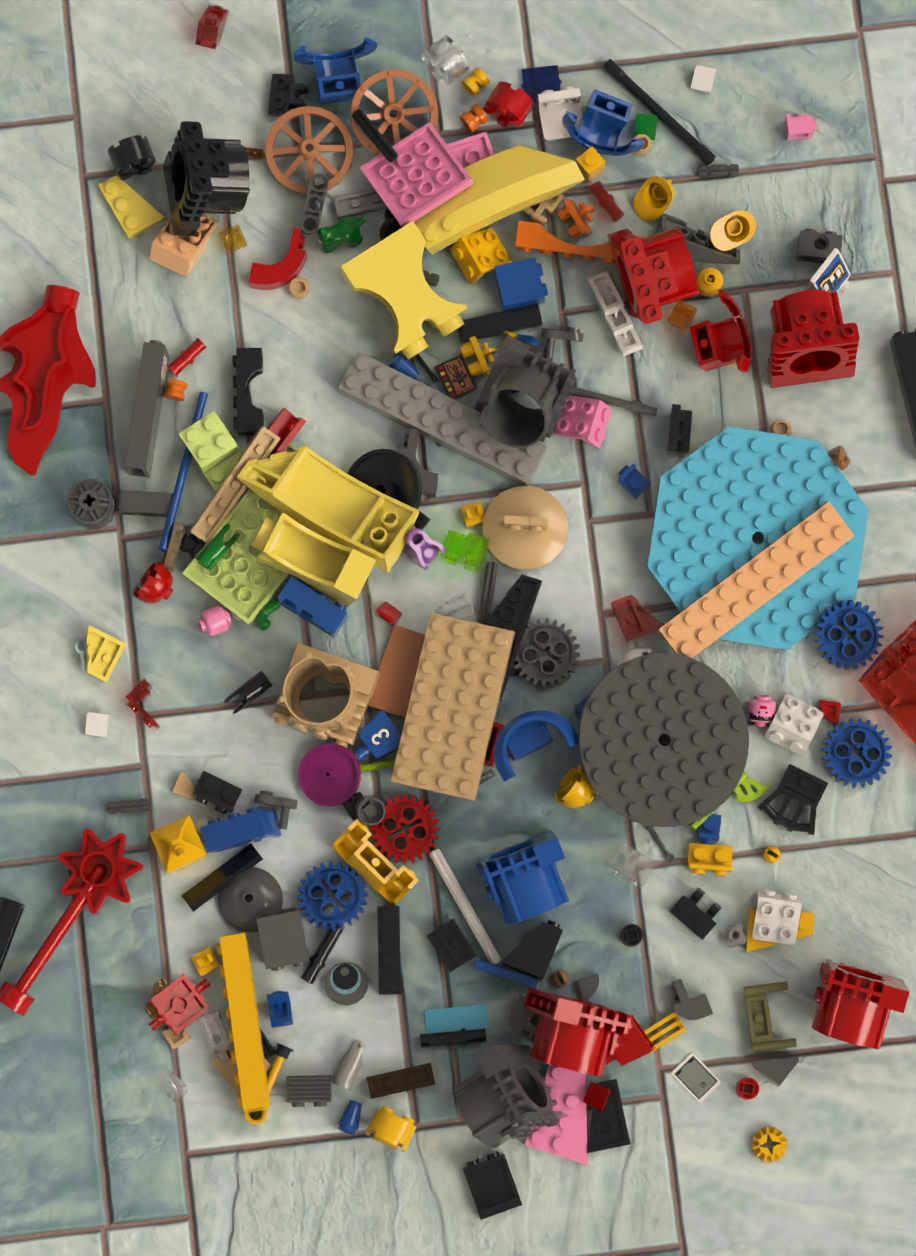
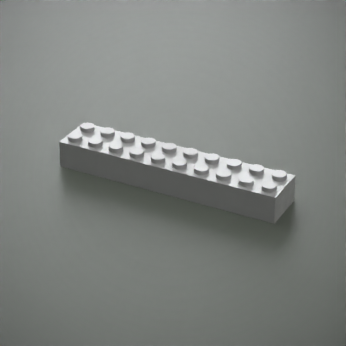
M357 351L338 387L339 394L408 429H418V434L521 486H529L547 450V446L540 442L526 447L523 452L519 451V448L499 443L488 434L483 424L477 421L481 412Z

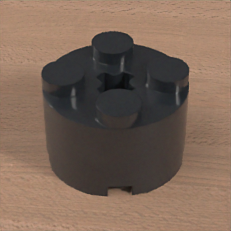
M141 135L122 139L119 141V146L114 148V145H112L108 149L116 175L119 176L121 181L127 180L137 173L140 175L148 174L152 171L151 166L156 162L146 136H144V139H142Z

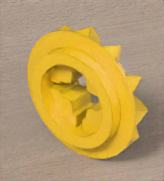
M764 1127L759 1129L753 1136L752 1150L760 1160L775 1162L785 1154L787 1140L779 1129ZM767 1135H769L771 1141L779 1142V1144L772 1147V1154H770L768 1148L760 1147V1145L767 1142Z

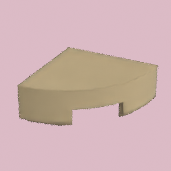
M180 772L172 792L193 800V784L184 773Z
M169 1028L161 1031L172 1050L192 1039L184 1030L177 1035H174Z

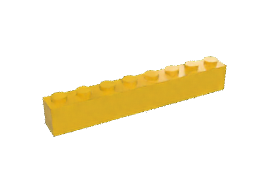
M246 933L220 937V943L217 944L218 956H222L223 965H220L221 978H225L226 986H222L224 1000L228 999L229 1007L225 1008L227 1021H231L232 1029H228L230 1043L234 1042L235 1051H231L232 1062L237 1064L238 1072L234 1073L235 1084L240 1086L241 1094L237 1095L239 1108L243 1107L245 1113L271 1109L248 937Z

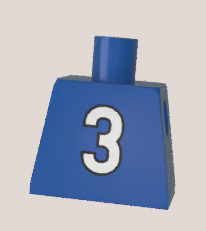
M381 710L359 733L358 736L363 744L356 748L354 752L361 761L370 754L378 761L398 751L402 734L385 712Z

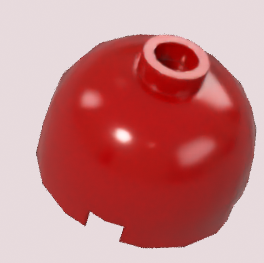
M157 560L156 564L153 563L140 579L141 587H135L133 596L148 604L158 603L162 599L167 600L173 592V589H171L173 577L170 570Z

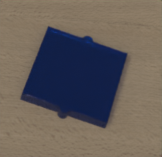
M558 65L521 69L523 80L521 88L532 98L533 102H538V94H541L543 91H561L560 85L562 81L559 79Z

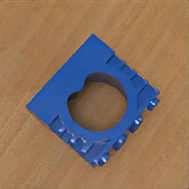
M551 830L527 838L526 841L518 842L498 852L490 853L491 855L484 859L483 857L478 858L480 863L476 864L484 884L487 882L489 884L485 889L490 901L495 900L504 924L521 922L569 901L555 862L565 859L557 836Z

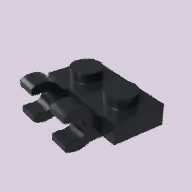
M698 888L689 899L683 895L669 912L703 940L717 924L712 918L722 907L715 902L704 913L696 906V903L705 894V892Z

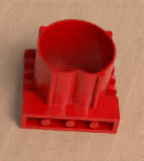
M627 228L607 234L628 310L633 318H638L644 324L661 320L663 318L661 306L699 294L693 262L683 238V233L678 228L643 239L632 234V231Z
M806 290L773 301L770 315L774 334L772 335L770 356L767 364L770 388L854 377L856 369L855 360L860 337L856 323L844 324L837 292Z
M827 959L826 963L822 962L819 971L822 985L821 987L817 986L814 995L817 1009L812 1029L827 1037L880 1050L890 1011L894 1010L901 1013L905 1011L910 991L904 980L881 973L876 974L869 970L845 965L841 962L840 964L833 963L830 959Z
M529 987L524 1009L540 1014L530 1057L561 1068L599 1077L603 1076L607 1056H613L614 1051L618 1048V1035L626 1037L632 1028L631 1015L601 1004L558 995Z

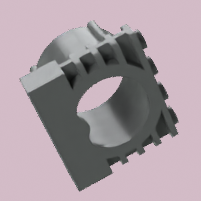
M507 335L499 349L474 409L481 412L477 421L483 424L485 430L492 438L503 445L519 448V451L523 452L526 447L532 446L538 441L544 442L546 437H551L555 424L561 416L563 406H565L570 396L566 392L568 388L572 390L577 380L574 377L576 370L572 368L570 371L564 368L565 364L560 363L558 365L552 362L553 359L550 357L545 359L541 357L542 353L540 352L535 354L529 351L531 346ZM509 389L527 394L537 402L540 409L527 408L519 404L511 396Z
M490 1045L474 1055L482 1070L454 1087L460 1112L466 1124L473 1132V1137L478 1138L484 1145L490 1148H497L511 1138L516 1139L520 1137L524 1139L533 1134L532 1130L536 1127H553L560 1122L559 1118L564 1116L562 1111H553V1107L558 1103L555 1099H551L550 1093L552 1091L550 1088H547L544 1076H541L538 1072L541 1067L537 1059L530 1057L532 1050L529 1045Z

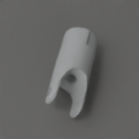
M359 1040L353 1042L351 1049L343 1056L332 1083L351 1090L362 1064V1053L365 1048L364 1042Z

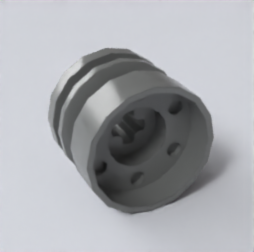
M85 479L77 482L71 488L67 497V506L71 515L80 526L89 530H98L106 527L113 520L115 500L109 489L102 482L95 479ZM90 498H92L94 501L92 502V506H88L87 504Z

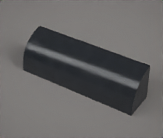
M4 897L0 898V972L25 908L24 904Z

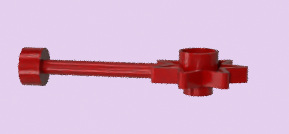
M85 829L83 831L81 851L61 852L58 855L59 860L73 872L61 888V893L65 896H75L16 985L8 981L4 982L0 988L1 1003L22 1016L26 1014L35 1000L27 994L28 990L86 903L90 913L98 914L108 896L126 904L132 901L125 880L143 871L144 865L123 857L127 841L125 834L119 833L103 844L92 830Z

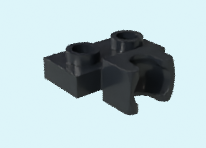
M272 74L268 115L281 117L290 111L291 107L295 109L307 106L299 96L308 94V87L305 84L294 83L293 74Z

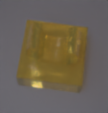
M239 225L219 232L227 253L247 246Z

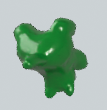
M347 216L335 225L318 229V241L324 245L322 248L323 252L330 253L342 244H348L349 247L359 246L363 240L359 227L365 223L367 218L363 216L357 219L356 217Z

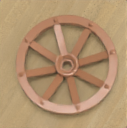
M389 69L377 72L363 81L353 96L350 107L352 129L359 142L376 155L381 154V152L371 140L369 141L365 137L361 127L352 118V114L359 108L363 94L383 110V112L365 115L370 120L384 118V121L378 128L381 134L391 124L394 145L401 141L398 123L402 124L412 133L418 130V128L404 118L405 115L430 112L429 122L436 129L438 107L435 96L421 78L408 71ZM393 77H401L413 82L397 104L394 97ZM386 78L388 104H385L368 90L372 84ZM419 87L426 96L429 106L403 109L404 104ZM391 110L396 111V116L393 118L389 115Z
M313 106L299 107L283 114L271 127L265 145L266 161L272 175L281 185L293 192L306 195L308 186L296 184L288 179L304 160H307L309 185V181L314 175L313 160L316 159L334 176L328 181V191L338 185L348 173L353 159V142L346 125L332 112ZM310 115L319 116L330 121L314 139L311 134ZM304 116L305 139H302L285 124L293 118ZM335 126L340 131L345 145H319ZM279 130H282L299 144V146L273 149V143ZM312 146L313 150L309 152L305 148ZM319 152H346L344 163L339 172ZM299 153L300 155L282 174L277 168L273 156ZM313 180V186L316 189H322L324 187L325 183L315 186Z

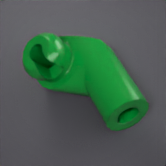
M276 599L267 603L257 616L256 625L260 626L261 630H266L271 625L267 618L280 608V604Z

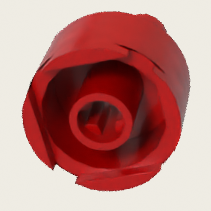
M500 81L485 103L483 110L495 116L497 123L501 126L508 127V125L519 128L530 112L533 100L520 88H517L515 91L510 88L512 84Z

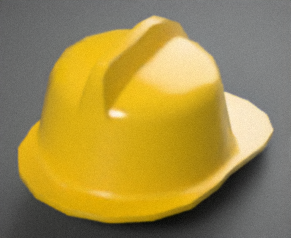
M654 176L645 181L636 193L633 202L634 210L640 218L646 221L656 220L668 208L674 196L671 179L666 180Z
M744 210L734 211L719 218L711 227L710 239L712 244L719 250L727 251L746 243L756 232V220L752 214Z

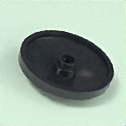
M376 449L359 457L350 467L347 473L350 476L418 510L422 498L421 476L415 464L407 456L390 449Z

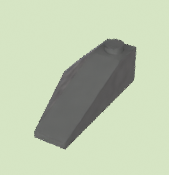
M665 213L660 216L656 234L678 228L683 233L692 262L739 265L741 261L740 250L736 248L727 251L719 250L714 247L711 239L704 234V231L698 229L696 232L687 227V222Z

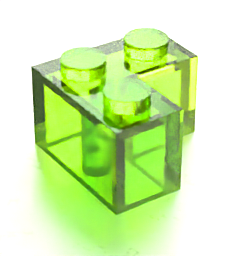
M449 530L443 546L446 552L444 554L441 553V558H444L445 563L456 565V563L465 565L464 568L472 572H476V570L482 571L490 539L473 533H469L466 536Z

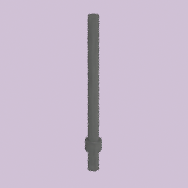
M573 387L572 390L568 388L566 392L573 396L598 399L605 404L629 409L632 413L636 414L640 412L656 416L658 408L644 405L640 401L633 400L632 402Z

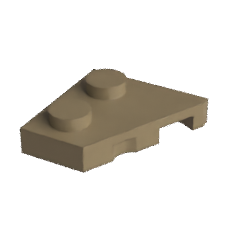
M175 522L171 534L168 551L164 553L162 563L171 572L175 570L181 553L180 547L187 535L184 525Z

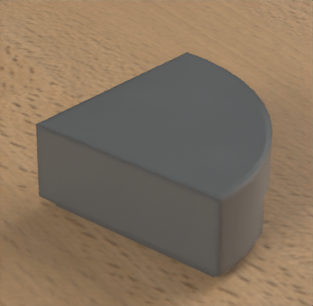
M598 974L577 980L583 1001L592 997L599 985Z

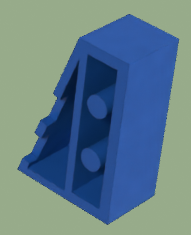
M292 576L278 596L281 606L334 638L348 617L344 606L337 602L335 604L327 600L328 597L319 591H313L308 584L301 580L298 581Z
M259 807L246 810L247 814L240 815V813L230 814L227 816V820L220 821V819L208 821L207 826L201 827L207 853L224 851L253 841L259 842L263 838L270 836H282L278 828L279 823L276 811L260 810Z

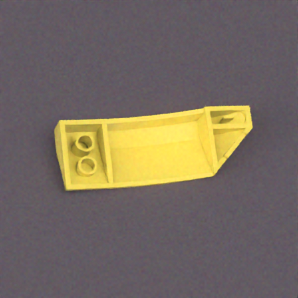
M518 145L465 167L464 169L472 178L474 184L414 223L427 242L425 245L426 249L433 255L457 242L461 237L470 235L527 207L550 200L585 181L576 161Z
M308 446L300 447L298 451L287 453V451L270 455V458L259 461L257 459L249 460L237 476L238 480L281 513L287 514L302 526L331 541L353 548L375 559L374 566L386 572L390 571L399 558L406 543L405 536L413 528L420 513L419 510L387 496L350 476L310 450Z

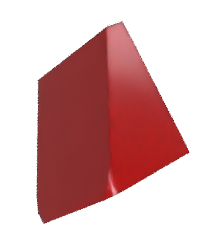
M384 602L376 610L377 615L392 626L402 616V612L388 602Z
M590 1082L583 1102L603 1111L611 1090Z

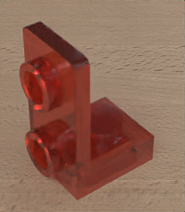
M143 679L126 696L129 700L127 705L134 713L139 711L144 716L141 720L149 728L154 726L156 729H159V724L137 703L139 700L144 701L151 694V685Z

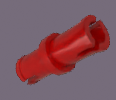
M196 338L185 351L182 350L180 355L167 366L168 369L177 377L188 364L192 365L194 363L193 360L207 347L199 338Z

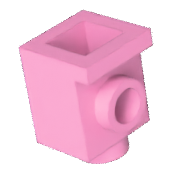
M786 114L785 129L787 141L812 138L814 131H817L816 118L812 119V116H806V114H797L791 118V114Z

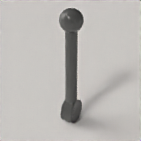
M646 825V830L651 832L666 855V861L672 862L674 855L668 852L655 832L654 826Z

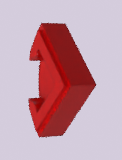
M819 700V709L824 713L823 717L828 722L838 725L841 703Z

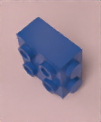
M536 257L494 266V274L503 311L545 303V296L548 295L546 283L542 284L540 276H543L541 263L537 264Z

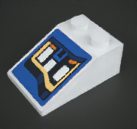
M834 248L811 278L806 290H824L831 293L837 292L838 294L839 291L843 293L850 285L848 280L851 274L837 248Z

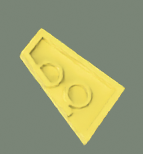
M117 175L98 185L129 240L166 220L160 212L124 181H121Z

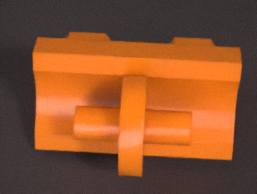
M569 198L564 201L565 206L557 213L563 222L573 217L576 223L567 228L572 238H578L583 234L588 236L593 233L585 220V217L588 222L594 220L591 215L595 210L593 205L586 207L585 203L581 202L577 206Z

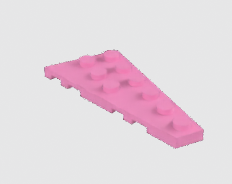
M549 1064L545 1084L552 1091L550 1093L551 1099H555L558 1103L553 1107V1111H562L564 1116L559 1118L560 1122L553 1127L548 1128L544 1126L533 1129V1134L526 1138L525 1145L588 1165L586 1103L583 1102L586 1094V1073Z

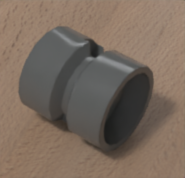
M364 795L356 802L355 814L364 824L370 826L377 825L385 817V806L377 797Z

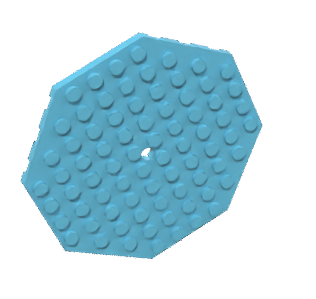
M729 426L659 478V489L646 567L679 612H682L827 502L832 504L854 534L853 538L718 638V640L788 650L818 628L815 623H822L819 615H827L824 610L825 608L832 611L831 604L836 603L839 607V602L845 601L847 606L848 600L854 601L856 599L868 508L818 440ZM755 532L763 535V542L761 544L753 542L752 536Z

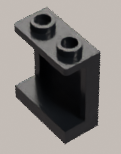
M499 1151L487 1155L488 1160L479 1163V1160L476 1159L467 1162V1167L463 1169L480 1220L522 1205L505 1154L500 1155Z

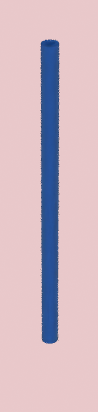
M200 392L191 425L202 419L208 397L206 392ZM187 446L183 454L159 550L167 552L192 458Z

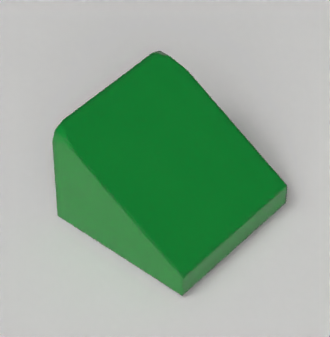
M637 114L634 137L638 134H645L651 140H655L657 115Z

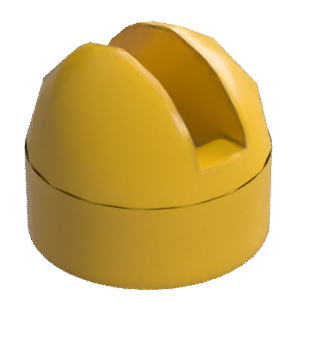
M769 846L763 851V858L767 863H776L781 857L780 850L775 846ZM768 850L778 855L777 858L768 854Z

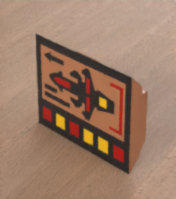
M462 355L434 366L449 397L457 399L477 389Z

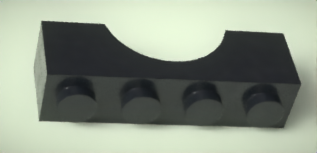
M236 348V355L232 357L233 368L236 367L237 375H233V388H237V396H233V409H237V417H233V428L237 429L239 436L256 435L260 427L264 426V413L262 409L250 403L247 398V389L255 377L263 374L262 348Z
M377 906L379 995H401L400 907Z

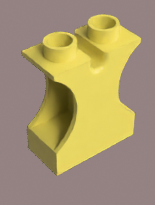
M413 221L339 268L341 275L352 291L370 294L379 299L388 308L395 324V341L391 354L395 355L402 350L407 360L429 347L423 337L426 335L422 328L423 322H429L433 329L438 328L441 335L445 337L465 324L459 314L467 309L466 304H455L442 299L427 284L422 270V255L427 242Z
M283 512L276 522L266 517L251 546L261 550L256 561L279 569L305 582L328 598L346 607H349L358 598L376 562L375 559L353 548L331 541L309 530Z

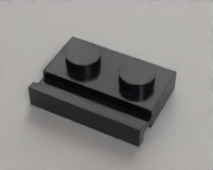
M451 919L427 935L450 973L477 956L454 919Z

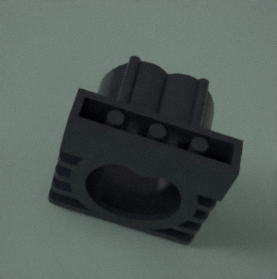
M181 122L171 151H168L163 163V171L174 236H195L201 223L200 217L203 213L236 214V212L243 210L247 196L250 193L249 162L247 152L241 144V140L204 138L202 126L199 122Z

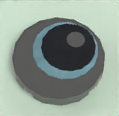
M352 962L335 964L325 977L326 993L332 1001L339 1005L349 1006L358 1003L365 996L368 989L366 973L360 966Z

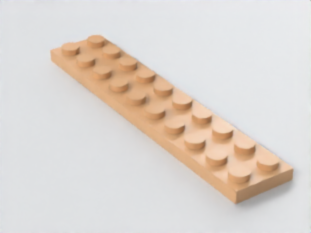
M827 502L660 627L658 631L675 654L693 658L853 538L854 534L832 504Z

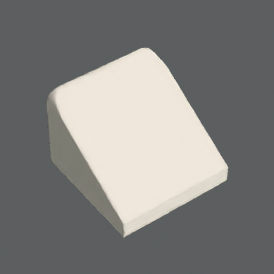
M696 65L690 89L711 94L716 69Z
M87 712L85 735L107 738L110 716L108 714Z

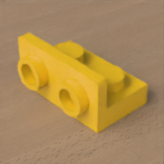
M689 843L687 869L692 870V874H705V871H713L715 876H727V873L732 872L733 846Z

